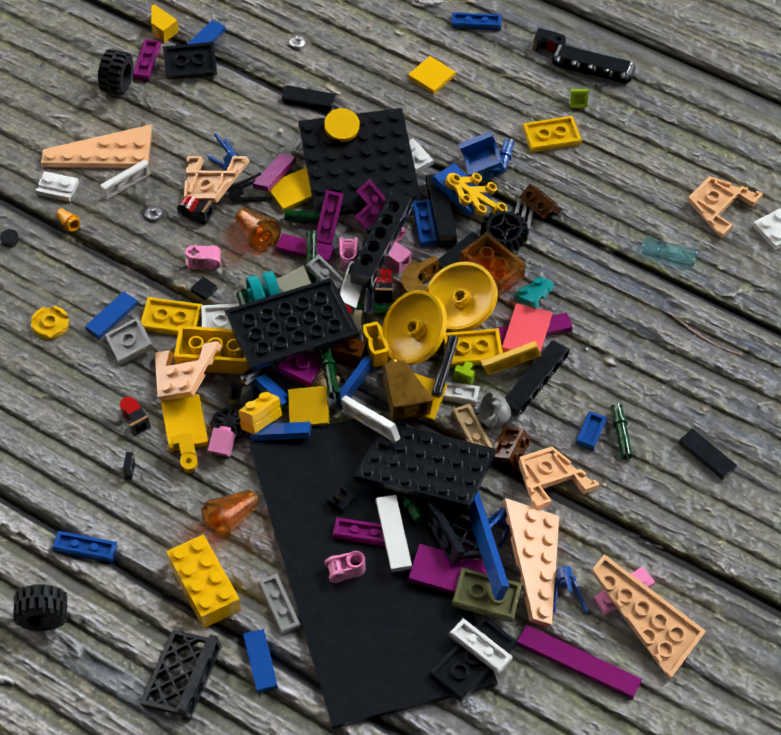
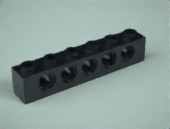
M392 191L389 198H385L382 211L379 210L376 223L371 225L369 236L364 238L362 250H358L355 263L350 265L348 273L351 277V283L372 289L412 210V197Z

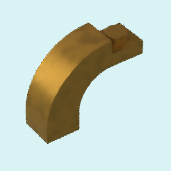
M432 256L421 263L416 260L411 262L402 273V294L413 290L429 292V288L422 283L439 272V259Z

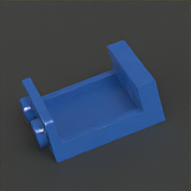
M491 131L459 143V148L467 166L468 176H472L473 173H479L482 176L480 182L482 183L485 180L506 173L497 142Z

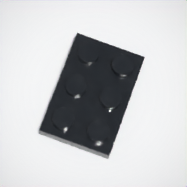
M214 42L163 46L166 80L217 75Z

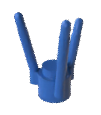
M214 133L215 138L227 154L224 156V163L210 155L207 158L227 171L232 157L237 155L226 138H224L223 142L218 134Z
M503 506L488 518L490 528L496 523L500 526L506 525L498 544L499 547H502L510 530V525H507L506 508H503Z
M569 566L559 567L556 570L557 577H555L553 612L556 611L559 585L563 588H568V592L572 593L573 584L584 613L588 614L589 611L578 587L576 576H573L572 568Z

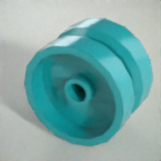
M272 270L263 272L261 281L256 275L245 278L250 302L280 293Z

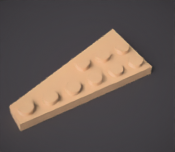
M152 124L43 149L41 165L42 167L131 168L143 160H146L149 164Z
M505 498L502 501L503 508H506L507 512L506 522L507 525H510L512 534L510 540L516 566L519 567L521 573L520 583L524 586L526 597L524 600L529 622L549 627L552 625L559 516L542 510H535L533 507Z
M604 554L591 573L670 680L706 631Z

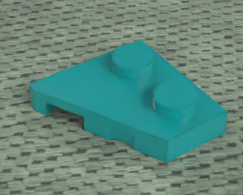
M539 277L534 279L531 284L521 287L513 296L515 301L537 308L540 298L545 299L547 294L554 288L552 280Z

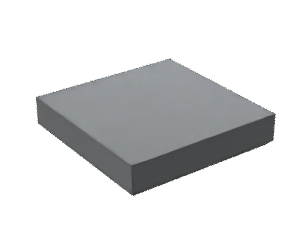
M139 317L105 334L120 366L154 348Z

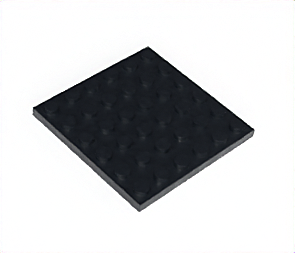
M402 108L357 113L356 115L360 121L358 134L352 140L346 142L333 140L326 134L324 129L325 118L298 121L315 213H321L326 190L344 194L339 215L360 212L367 205L356 191L369 179L385 197L389 198L393 191L412 197V202L422 200Z

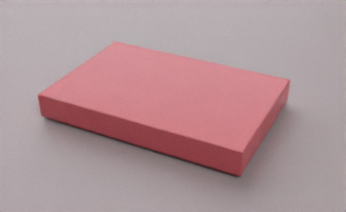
M516 303L502 351L507 352L536 341L541 352L553 312Z

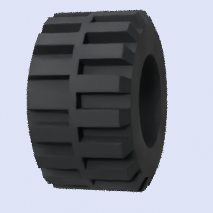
M113 49L105 51L98 68V86L101 91L121 96L126 93L132 80L134 67L133 58L130 53Z
M45 584L29 585L20 588L14 595L13 621L17 626L33 631H47L63 626L67 622V593L61 588Z

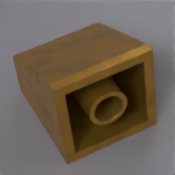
M395 359L385 363L383 381L392 421L430 415L433 401L432 396L406 362Z

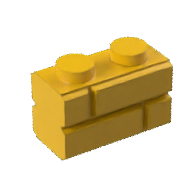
M263 392L254 401L247 402L245 407L238 411L239 418L241 419V428L244 431L255 434L282 416V411L279 407V397L269 392Z

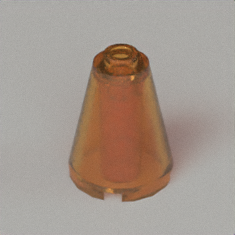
M246 207L237 211L235 221L253 250L265 252L267 251L266 248L269 246L273 247L277 243L281 235V228H279V223L276 220Z
M244 490L204 502L201 513L208 529L213 528L215 531L213 534L220 539L227 537L258 506V496L253 491Z

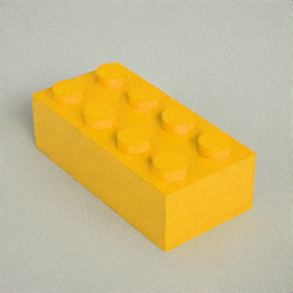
M179 326L174 353L175 364L198 361L203 344L218 341L222 347L219 352H215L212 365L207 366L204 372L242 375L249 369L231 329Z
M204 534L166 551L168 564L203 628L241 611L240 599Z

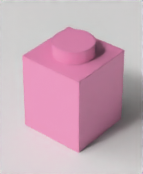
M395 242L384 264L400 274L411 263L412 252L398 242Z
M225 426L213 428L208 451L211 454L230 458L236 437L231 428Z

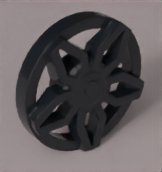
M236 407L224 408L216 412L211 420L212 431L213 428L225 426L231 428L232 432L235 431V440L242 437L246 431L242 429L238 433V428L241 427V424L237 423L241 420L239 417L237 418L239 409Z

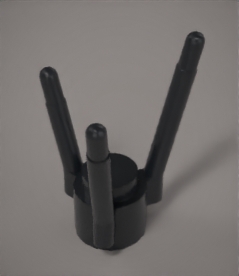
M261 172L232 184L227 190L230 200L235 199L236 203L240 201L272 200V197H241V195H244L242 188L253 184L256 180L255 178L260 176Z

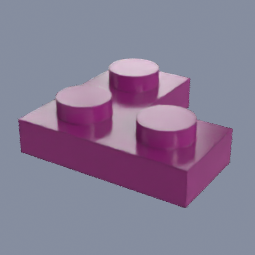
M370 179L356 191L367 206L355 215L354 218L365 231L377 221V214L379 210L382 211L386 198Z

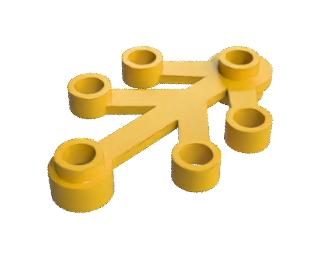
M455 173L447 175V187L456 191L461 205L468 206L472 202L477 215L483 216L487 211L486 206L479 201L492 208L491 213L496 214L497 210L503 212L504 209L507 212V206L504 203H495L483 195V193L494 194L497 190L496 184L489 182L486 186L475 187L467 185L469 183L478 185L482 180V176L479 173H473L469 177H461Z

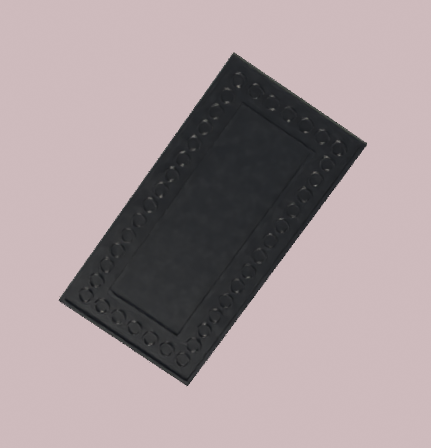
M390 411L377 413L395 424L406 426L404 419L392 421ZM356 419L311 429L310 438L268 440L249 444L332 729L455 697L429 675L439 662L458 644L449 636L454 627L463 618L474 627L477 625L473 612L452 606L454 594L408 582L412 569L391 572L385 546L333 538L336 517L381 524L376 498L396 495L412 567L419 544L442 550L427 522L424 520L422 523L415 524L410 514L404 510V505L395 491L355 481L354 475L378 432ZM338 486L345 487L350 493L355 495V501L344 513L327 504V498ZM413 496V498H416L418 502L420 501L421 498ZM352 551L363 553L366 570L362 576L338 583L330 582L329 569L324 563L327 558ZM492 670L472 692L497 686L498 681L494 671Z

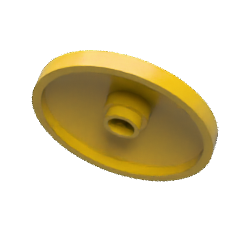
M457 262L448 265L437 272L427 285L429 293L438 297L445 307L447 314L446 331L448 332L469 331L478 327L489 318L497 303L498 290L495 280L487 269L473 262Z
M413 290L403 294L392 304L382 325L383 337L388 343V356L391 359L404 360L407 365H417L429 359L438 350L447 328L446 310L438 297L424 290Z

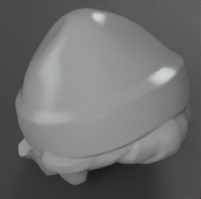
M490 391L485 394L480 407L477 409L479 413L477 418L486 427L499 429L511 418L510 406L506 399L499 395L498 392Z

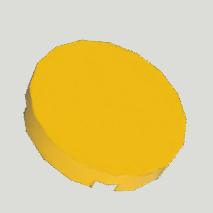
M338 108L327 114L324 129L331 139L346 142L356 137L360 121L353 111Z
M42 307L33 314L31 327L37 337L52 340L65 334L69 327V319L67 313L60 307Z

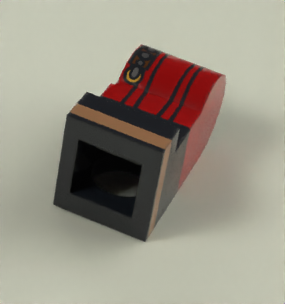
M538 28L532 50L539 51L542 48L551 50L554 53L558 45H565L566 37L554 31Z
M189 195L184 196L177 206V211L181 215L205 225L214 214L212 201L205 200V202H202Z
M381 269L375 281V302L392 303L391 269ZM378 293H388V296L380 297Z
M125 397L120 401L122 416L129 420L128 425L133 436L151 428L148 416L133 397Z

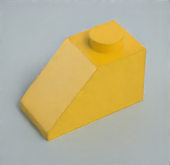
M153 4L151 6L152 34L155 38L165 43L179 32L178 20Z

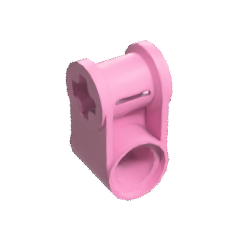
M339 237L340 267L342 270L347 271L350 261H356L358 237L354 239Z
M192 245L185 251L187 256L186 266L189 269L216 270L221 265V250L217 246Z
M359 551L331 556L324 562L325 566L329 569V580L332 583L360 577L366 570L365 557Z

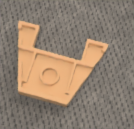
M188 156L184 196L189 195L202 202L209 200L217 203L248 165V157L233 156L227 171H200L204 162L202 156Z
M709 176L689 196L688 202L718 236L723 238L732 229L733 224L721 218L720 215L737 198L754 207L762 198L763 193L748 191V188L743 186L741 188L731 186L730 182Z
M218 341L205 343L202 346L198 361L171 365L174 354L170 350L156 352L157 397L161 401L194 396L205 377L204 371L207 366L212 365L214 361L213 356L216 351H220L222 345Z
M553 447L521 456L518 461L532 507L535 510L548 507L551 504V499L543 490L544 488L572 479L582 494L597 490L600 485L596 480L591 481L587 478L583 470H577L573 467L571 461Z

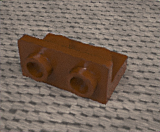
M529 184L519 197L543 219L549 213L559 214L563 209L541 189L532 184Z
M503 427L493 447L496 448L494 462L509 463L512 470H517L519 458L524 456L531 442L525 428Z

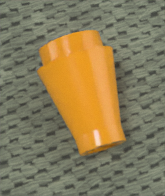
M63 208L56 212V217L60 220L65 230L74 232L80 227L78 216Z

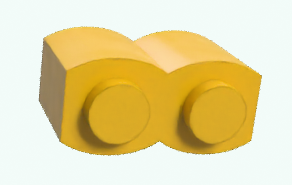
M377 321L364 324L363 341L367 342L368 356L372 358V366H383L388 362V343L383 337L382 327Z

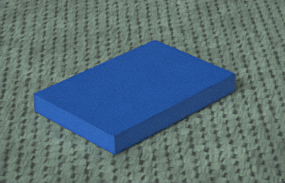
M454 163L433 176L431 181L470 217L475 213L472 202L468 206L461 205L456 191L451 190L446 185V177L449 173L468 177ZM472 183L467 184L470 187L478 186ZM483 193L484 196L492 200L490 196H488L486 193Z

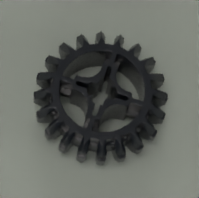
M504 209L503 212L497 210L496 214L490 212L489 217L485 216L484 222L481 223L480 235L481 240H484L485 248L489 247L490 252L496 250V254L503 252L505 256L506 252H510L512 255L513 250L519 252L520 247L524 248L525 242L528 241L529 229L524 216L520 217L519 213L513 214L512 210L506 212Z

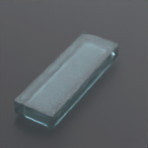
M645 236L640 254L694 267L698 250Z

